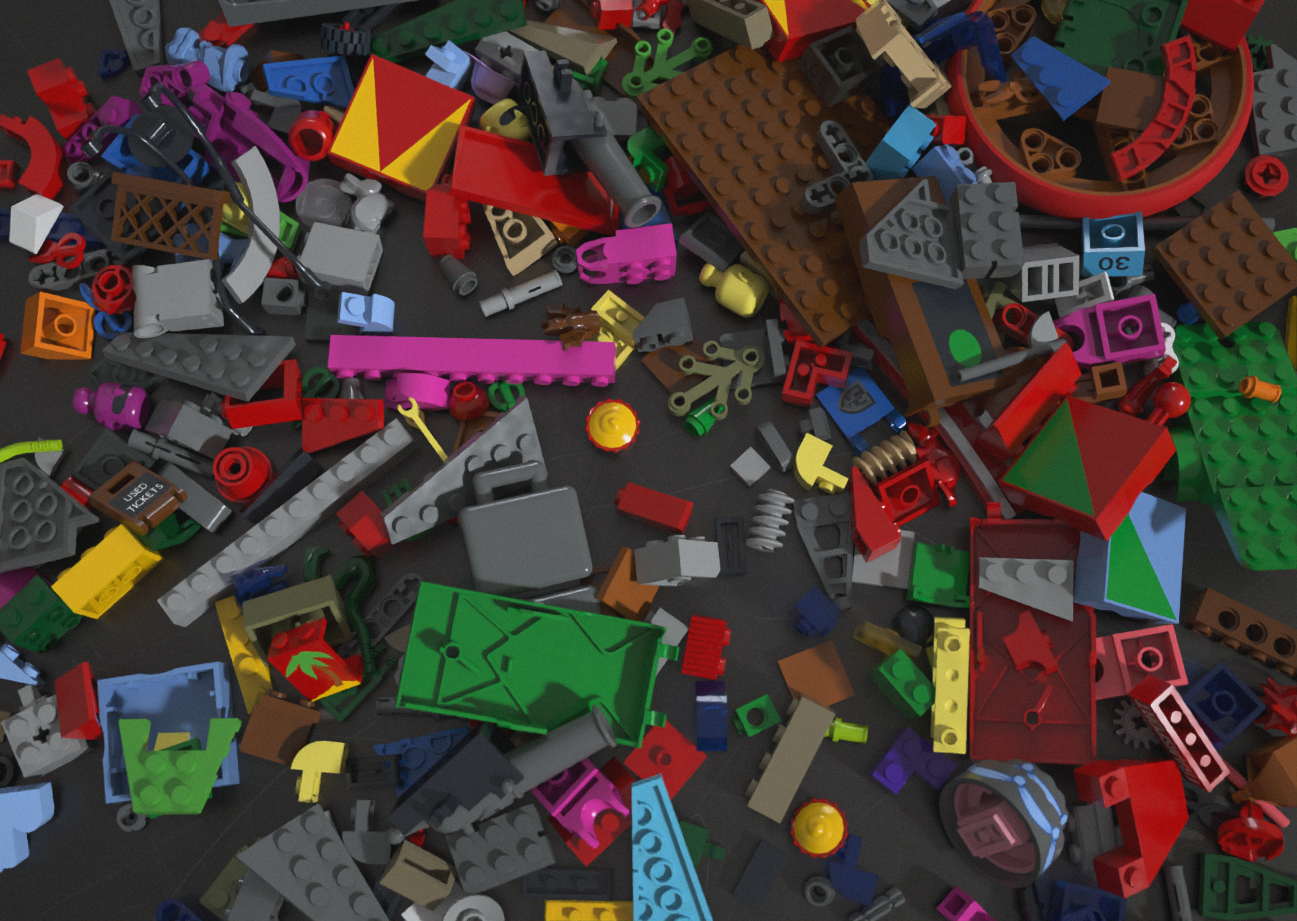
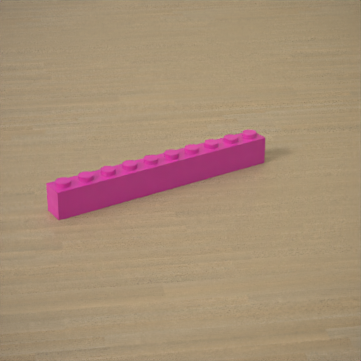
M331 335L328 369L338 379L342 380L354 378V376H364L367 380L379 381L382 377L397 379V374L421 373L449 379V381L455 383L465 382L466 379H477L478 382L485 384L494 383L495 380H506V383L522 384L523 381H534L538 385H550L551 381L563 382L564 385L577 386L580 382H591L593 386L604 387L608 386V383H615L616 346L615 342L582 341V347L574 346L568 348L567 351H563L560 341Z

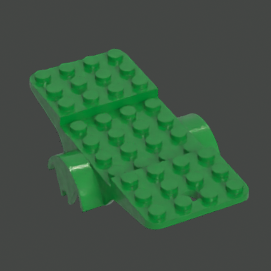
M1246 322L1224 338L1233 343V347L1225 348L1218 342L1219 338L1208 324L1175 325L1173 328L1175 339L1172 348L1179 360V366L1172 373L1174 382L1180 383L1188 389L1191 404L1187 412L1177 417V428H1167L1176 451L1163 467L1165 474L1162 481L1177 480L1174 495L1176 502L1200 501L1213 507L1235 558L1243 567L1257 571L1297 569V376L1277 327L1269 322ZM1253 375L1258 377L1260 381L1278 384L1282 390L1280 398L1275 403L1256 397L1245 398L1239 392L1240 382L1244 377Z

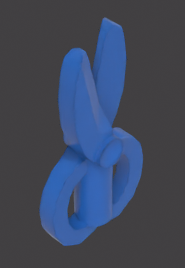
M85 283L79 284L81 294L86 302L99 311L94 318V326L101 337L106 340H113L120 332H130L133 327V318L129 311L122 313L125 317V324L122 326L115 313L110 315L106 311H100L99 307L94 305L91 296L92 289ZM104 319L108 323L110 329L112 330V333H106L102 327V321Z

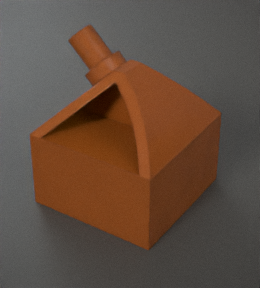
M1297 735L1274 736L1246 753L1248 783L1244 784L1243 789L1231 794L1236 804L1247 800L1252 802L1259 800L1277 807L1297 808Z

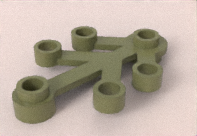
M715 341L706 342L703 346L704 357L708 360L720 358L734 362L727 367L696 362L694 357L690 355L683 356L679 361V369L683 374L690 375L695 373L710 377L685 393H673L668 399L670 413L676 417L685 416L689 413L692 402L718 387L716 400L711 405L710 413L716 420L724 419L728 413L727 399L732 377L742 372L741 383L735 390L734 399L740 405L748 404L752 397L750 388L753 373L759 371L765 362L763 351L755 345L744 346L738 351L720 347ZM714 347L717 351L714 354H709L706 349ZM752 354L756 357V360L750 362L745 357ZM684 362H691L693 364L689 369L684 368L682 365ZM746 392L748 397L741 399L738 397V393ZM676 399H683L685 403L682 406H676L674 401ZM720 406L725 411L722 414H717L714 412V409Z

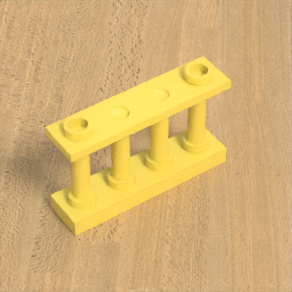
M934 617L932 684L935 687V704L931 706L930 736L934 738V752L966 754L970 629L965 628V618Z

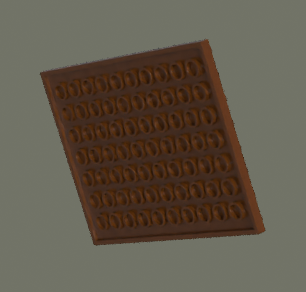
M740 44L636 97L634 102L819 349L872 316L864 300L866 297L862 289V282L837 206L819 214H810L802 208L800 203L803 193L809 186L837 174L816 141V133L822 123L829 120L839 123L864 162L868 160L893 126L861 84L853 78L847 66L832 47L818 49L808 55L777 63L765 44L753 50ZM813 63H817L820 67V75L817 78H814L810 72ZM814 66L812 73L816 75L818 67ZM822 74H825L829 79V86L826 78H823L824 84L821 82V86L825 87L826 90H822L819 86ZM838 153L841 161L851 162L847 154ZM919 158L911 169L905 166L909 171L903 178L917 177L912 168L920 161ZM855 178V179L852 181V183L858 182V181H862V180H861V179H860V180H857V179ZM831 185V189L835 194H839L842 191V188L838 185ZM822 194L821 197H818L816 199L810 197V199L812 201L817 200L819 202L824 195Z

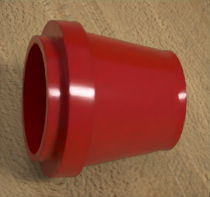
M252 447L227 448L216 456L213 463V473L218 491L229 501L245 505L275 474L270 459L260 450ZM235 465H240V472L233 474L232 468Z

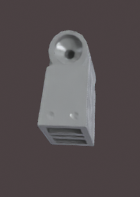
M1058 243L1022 247L1024 266L1016 277L993 278L995 281L1005 283L1007 285L1006 288L1021 302L1079 295V255L1059 246Z
M208 259L157 266V268L144 265L132 267V286L136 295L133 311L135 337L152 338L164 334L168 330L183 331L224 326L223 304L216 284L214 267Z

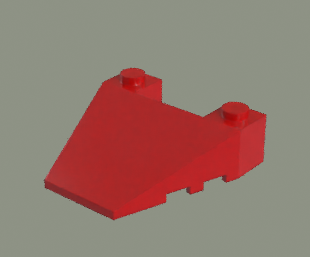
M1173 758L1120 759V761L1096 760L1073 770L1079 800L1103 808L1115 804L1123 845L1092 859L1098 888L1122 898H1127L1148 888L1189 819L1178 760Z

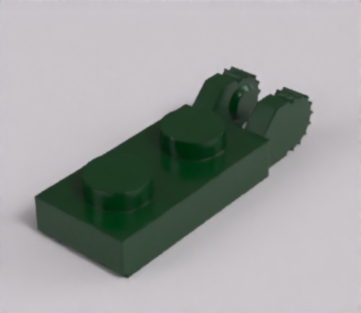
M383 643L378 644L373 649L375 661L384 654L387 648ZM396 656L390 657L377 673L372 675H365L363 669L361 684L323 697L319 702L342 723L384 680L383 677L398 664L399 659Z

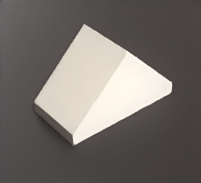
M39 194L11 206L9 242L37 254L64 206Z
M1107 272L1079 281V295L1055 298L1060 318L1067 317L1081 308L1092 307L1095 304L1114 300Z

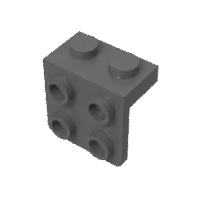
M777 319L766 320L764 329L721 335L720 347L739 351L744 346L755 345L763 351L765 362L759 371L753 373L751 387L783 383L785 374L789 369V358L787 354L783 355L782 345L785 344V334L783 327L779 328ZM752 354L745 357L750 362L756 360V357ZM722 359L723 367L734 363L733 361ZM742 372L732 377L730 389H736L740 386Z

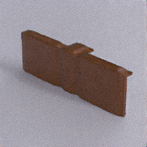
M565 0L543 23L616 38L617 43L605 58L609 66L603 82L610 85L621 97L629 98L622 89V80L626 74L633 72L636 59L634 54L635 46L641 39L634 31L622 23L619 24V29L598 30L596 19L591 17L590 2L587 0ZM639 49L642 53L647 52L645 49ZM652 53L645 60L644 73L653 69L656 56ZM657 79L652 83L660 85L666 82V80ZM633 82V83H632V84L635 85V86L640 85L639 83H636V82Z

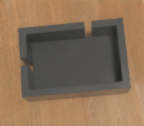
M1015 182L957 185L950 197V207H953L963 279L984 278L989 270V278L1016 277L1024 266L1019 212H1015L1018 207Z
M535 803L478 824L480 830L478 831L477 827H473L474 831L467 836L464 835L463 831H459L446 837L465 896L482 893L557 863L548 836L539 838L538 832H544L546 829L538 806Z

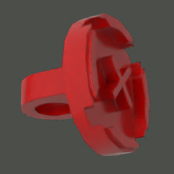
M1248 800L1243 802L1238 810L1242 818L1228 820L1220 825L1217 831L1218 844L1222 846V850L1227 855L1244 861H1257V857H1265V860H1272L1284 850L1282 831L1276 825L1263 820V809L1260 804Z

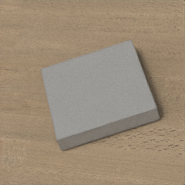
M900 530L902 538L896 549L868 563L865 562L854 544L852 583L907 590L915 532Z

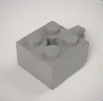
M674 535L667 537L668 542L663 543L662 540L646 542V547L634 550L637 585L673 587L681 583L715 578L720 572L718 542H707L705 537H692L686 540L685 535Z
M27 685L18 690L23 704L19 708L20 713L1 722L24 777H41L95 749L92 740L61 738L56 694L49 698L47 695L41 696L35 685Z

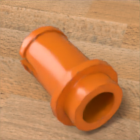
M1253 375L1244 377L1239 385V392L1245 398L1256 397L1271 403L1278 401L1282 390L1280 385L1260 381L1258 377Z

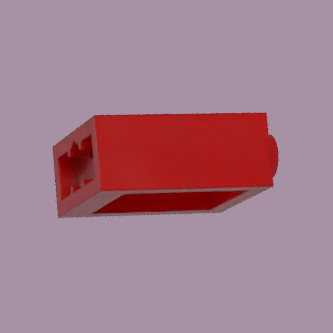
M297 360L282 361L258 389L284 387V398L241 404L240 399L224 395L225 401H221V412L223 418H228L232 429L302 419L303 379Z

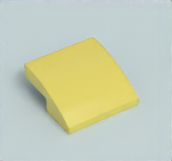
M608 290L591 308V311L596 310L598 313L600 334H592V339H585L583 341L615 342L617 370L636 347L632 333L645 317Z

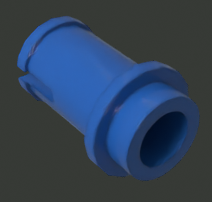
M1190 301L1180 305L1176 313L1178 320L1183 324L1195 323L1200 315Z

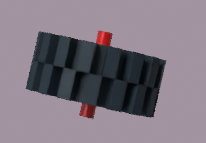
M344 22V24L322 23L320 48L345 56L352 54L367 55L370 50L371 31L364 27L351 26L349 22Z

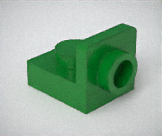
M599 59L588 76L572 71L573 79L580 84L584 91L589 89L591 93L597 94L608 69V61Z

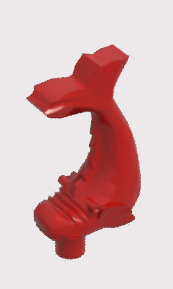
M1168 354L1151 373L1132 386L1124 396L1117 399V406L1119 408L1117 412L1136 417L1138 413L1144 411L1145 403L1163 378H1169L1177 361Z

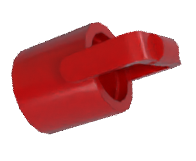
M671 156L663 161L669 167L665 181L666 187H664L663 191L671 213L674 216L685 214L688 216L700 213L712 206L707 200L677 207L675 200L689 198L697 194L700 189L675 156Z

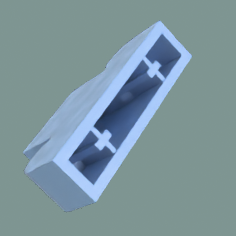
M51 782L0 788V872L5 868L15 867L29 856L26 832L36 830L52 818L54 802Z

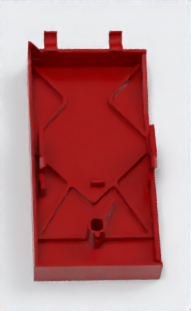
M987 502V519L981 520L970 517V760L993 759L1005 762L1015 758L1031 763L1084 766L1097 760L1096 615H1094V608L1073 602V621L979 588L980 558L1073 560L1074 600L1076 563L1080 548V530L1070 527L1067 523L1057 518L1001 519V502ZM1025 611H1030L1039 630L1045 629L1052 641L1053 646L1049 647L1057 663L1058 670L1048 675L1040 668L1033 666L1017 671L1003 644L1002 638L1011 635L1017 630L1019 626L1018 615Z

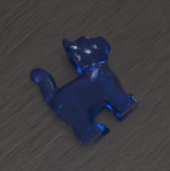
M287 565L255 567L242 574L231 576L233 588L236 587L237 593H234L235 603L242 616L243 602L287 589L285 580L279 581L272 586L270 580L271 577L284 575L288 571Z

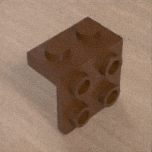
M269 689L267 694L258 692L239 748L243 753L292 766L294 758L305 746L312 723L318 724L321 711L314 708L316 704L314 702L298 698L297 703L285 700L287 694Z

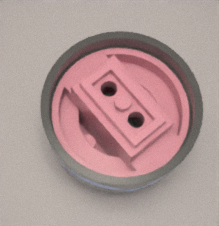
M1015 758L1005 762H998L993 759L982 760L948 782L941 792L939 799L940 816L949 839L970 866L994 883L1010 888L1026 887L1033 883L1059 857L1064 844L1062 830L1065 828L1068 820L1066 801L1061 791L1056 788L1053 779L1048 774L1040 771L1035 764Z

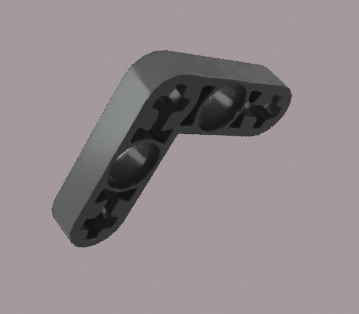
M831 120L822 123L816 133V141L837 174L809 186L803 193L800 203L802 208L810 214H819L837 206L834 199L837 194L832 191L831 185H838L844 190L855 178L857 180L861 179L863 182L873 181L872 172L842 126ZM838 153L847 154L851 162L841 161ZM822 194L824 195L819 202L817 200L812 201L810 199V197L816 199L818 197H821Z

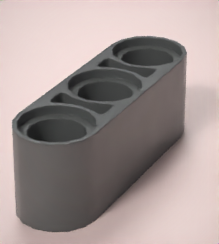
M169 461L157 473V475L180 487L187 493L188 499L183 503L179 502V508L213 534L233 512L228 506Z

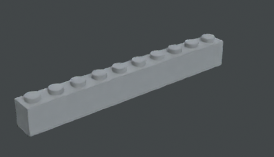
M396 418L159 598L157 602L174 624L187 627L215 605L214 602L222 600L346 505L361 490L364 491L419 449L418 445Z

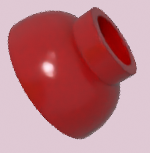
M468 381L461 382L454 387L453 393L450 396L449 412L458 420H472L480 417L487 411L490 401L485 391L475 386L474 383Z

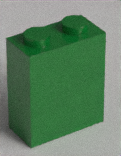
M902 649L888 654L867 673L869 678L905 719L920 717L935 704V687Z

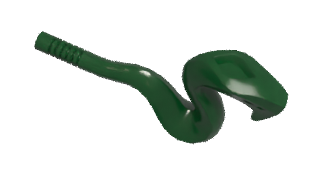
M317 545L307 546L303 561L304 583L320 578L321 560L331 554L328 548ZM356 555L348 558L340 565L332 580L339 591L352 576H358V580L345 602V613L347 620L355 629L359 639L365 675H372L377 673L371 636L364 619L360 615L359 607L363 599L375 586L377 574L372 558L365 555Z

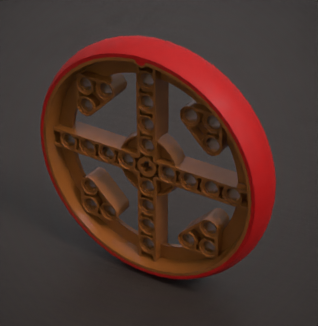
M973 0L965 12L966 17L960 20L947 53L945 75L952 87L945 92L950 115L966 116L965 142L962 147L969 148L972 151L978 169L984 166L988 170L991 169L993 172L990 176L992 183L1015 182L1017 201L1042 213L1082 222L1083 217L1105 219L1142 211L1143 218L1164 211L1198 192L1222 170L1237 149L1247 127L1252 109L1254 80L1252 60L1245 36H1243L1235 51L1231 53L1191 33L1197 42L1193 43L1197 63L1195 75L1196 78L1209 76L1210 98L1195 94L1192 108L1184 125L1182 138L1179 141L1174 140L1178 144L1172 143L1161 155L1163 158L1171 161L1149 173H1145V170H1142L1130 177L1132 180L1125 179L1117 183L1107 156L1127 146L1135 139L1131 131L1114 128L1116 131H1113L1106 126L1094 124L1101 93L1099 92L1072 115L1092 122L1110 181L1074 178L1081 163V155L1078 150L1037 128L1025 130L1016 147L996 122L998 119L1051 109L1052 107L1044 97L1033 105H1023L1013 97L1002 103L986 105L981 102V99L994 92L977 90L978 85L985 82L986 60H988L992 67L997 69L1008 67L1012 62L1010 55L1019 49L1029 37L1036 19V11L1027 4L1033 0ZM1053 0L1059 22L1067 20L1062 17L1067 0ZM1028 78L1019 79V82L1030 81ZM1037 91L1022 93V96L1027 98L1036 97ZM1026 144H1031L1036 148L1028 147ZM1061 163H1067L1070 167L1063 166ZM1033 168H1038L1042 170L1043 173L1036 172Z

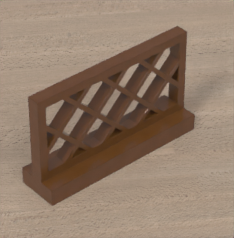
M113 172L112 183L117 184L111 241L208 260H217L224 203L229 204L230 192ZM127 192H132L139 202L131 210L126 205ZM155 197H158L164 208L155 215L148 203ZM180 202H184L189 213L180 220L173 208ZM207 206L213 207L212 220L205 224L199 212ZM143 208L150 220L140 226L134 215ZM168 213L175 225L165 231L159 220ZM192 218L195 219L201 228L193 236L189 234L184 226ZM129 220L135 232L129 237H122L123 224ZM152 225L155 226L161 235L154 242H151L145 234V231ZM177 230H180L186 239L179 247H176L170 238ZM204 234L209 240L208 253L201 252L195 243Z

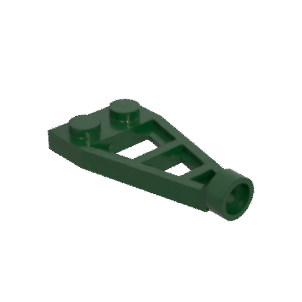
M1201 853L1199 916L1236 921L1297 913V881L1236 857ZM1243 875L1258 883L1257 901L1246 904H1238L1234 901L1236 876ZM1270 883L1282 885L1289 889L1288 904L1269 903Z

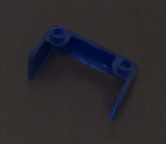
M975 11L919 45L931 61L934 60L937 64L950 58L957 51L967 50L977 45L982 67L1001 83L1007 82L993 21L983 11ZM887 62L882 67L879 78L887 115L897 121L907 108L908 100L904 82L900 78V75H902L899 71L900 69L897 65L892 68Z

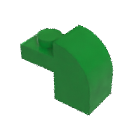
M648 127L629 138L625 155L642 181L657 192L664 188L669 167L662 161L666 144Z

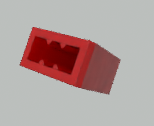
M629 482L625 490L619 489L614 504L618 505L617 514L669 536L683 535L694 505L690 501Z

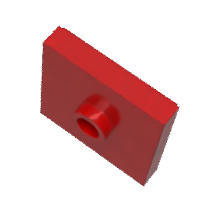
M666 720L665 728L654 725L643 738L641 748L636 747L623 763L642 780L661 773L671 800L706 759L707 755Z

